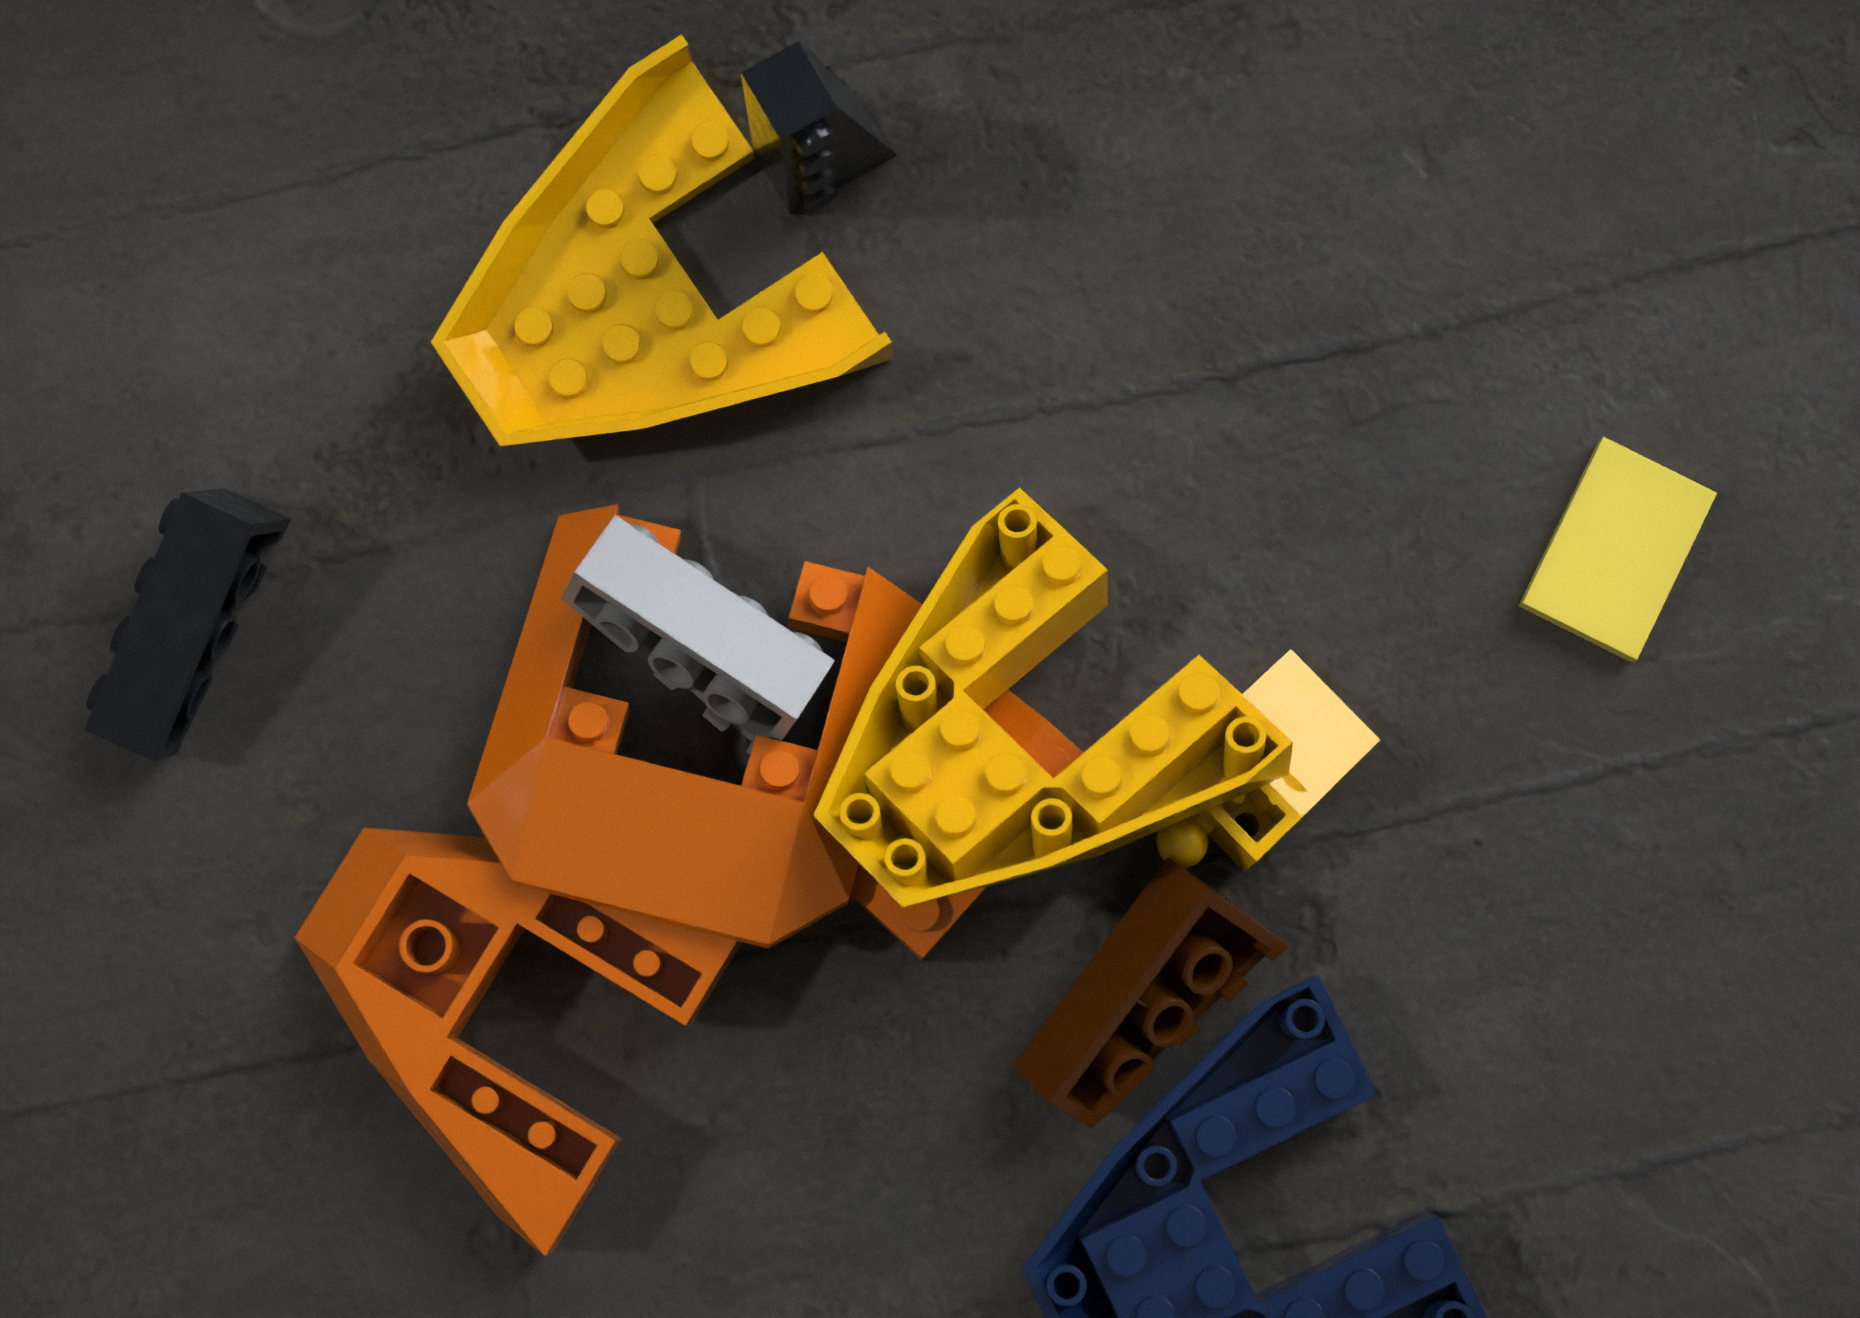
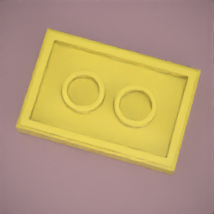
M1602 437L1590 457L1518 606L1631 663L1636 661L1717 492L1616 442Z

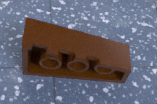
M1167 857L1012 1066L1049 1104L1092 1129L1155 1071L1152 1061L1162 1051L1177 1043L1182 1046L1199 1030L1195 1021L1222 996L1230 1002L1248 985L1244 976L1265 956L1273 962L1289 945L1249 912Z

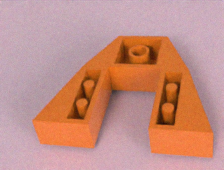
M363 827L294 938L371 1064L498 1218L543 1256H547L557 1248L622 1141V1138L458 1038L526 928L683 1025L691 1027L742 942L514 885L485 837Z

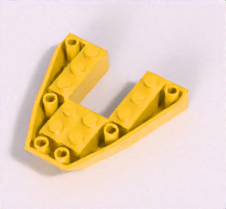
M1020 487L971 527L869 688L813 815L902 907L958 895L1102 855L1289 775L1293 741L1200 655L1196 656L1054 779L984 711L986 707L1108 606V569Z

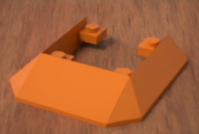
M618 504L559 515L467 802L468 809L512 884L768 949L847 905L850 900L859 862L813 815L869 688L922 604L869 566L867 567L866 575L863 576L804 561L788 618V628L847 642L819 748L815 750L755 735L743 782L739 786L617 755L629 715V703L573 689L592 628L590 622L561 599L574 571L614 515H617L629 524L634 523L645 527L657 538L660 545L676 555L681 541V530L619 515Z

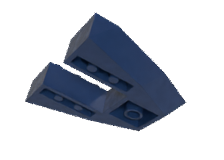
M1319 975L1307 977L1263 1001L1238 1024L1110 1151L1022 1268L1045 1318H1488L1438 1216L1424 1211L1257 1294L1254 1293L1200 1181L1377 1095Z

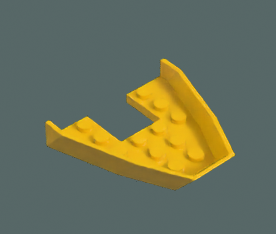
M682 34L627 69L503 221L431 340V344L499 446L644 429L839 377L892 360V341L886 332L878 334L823 252L720 319H717L653 225V223L755 158L753 149L692 62L689 44Z

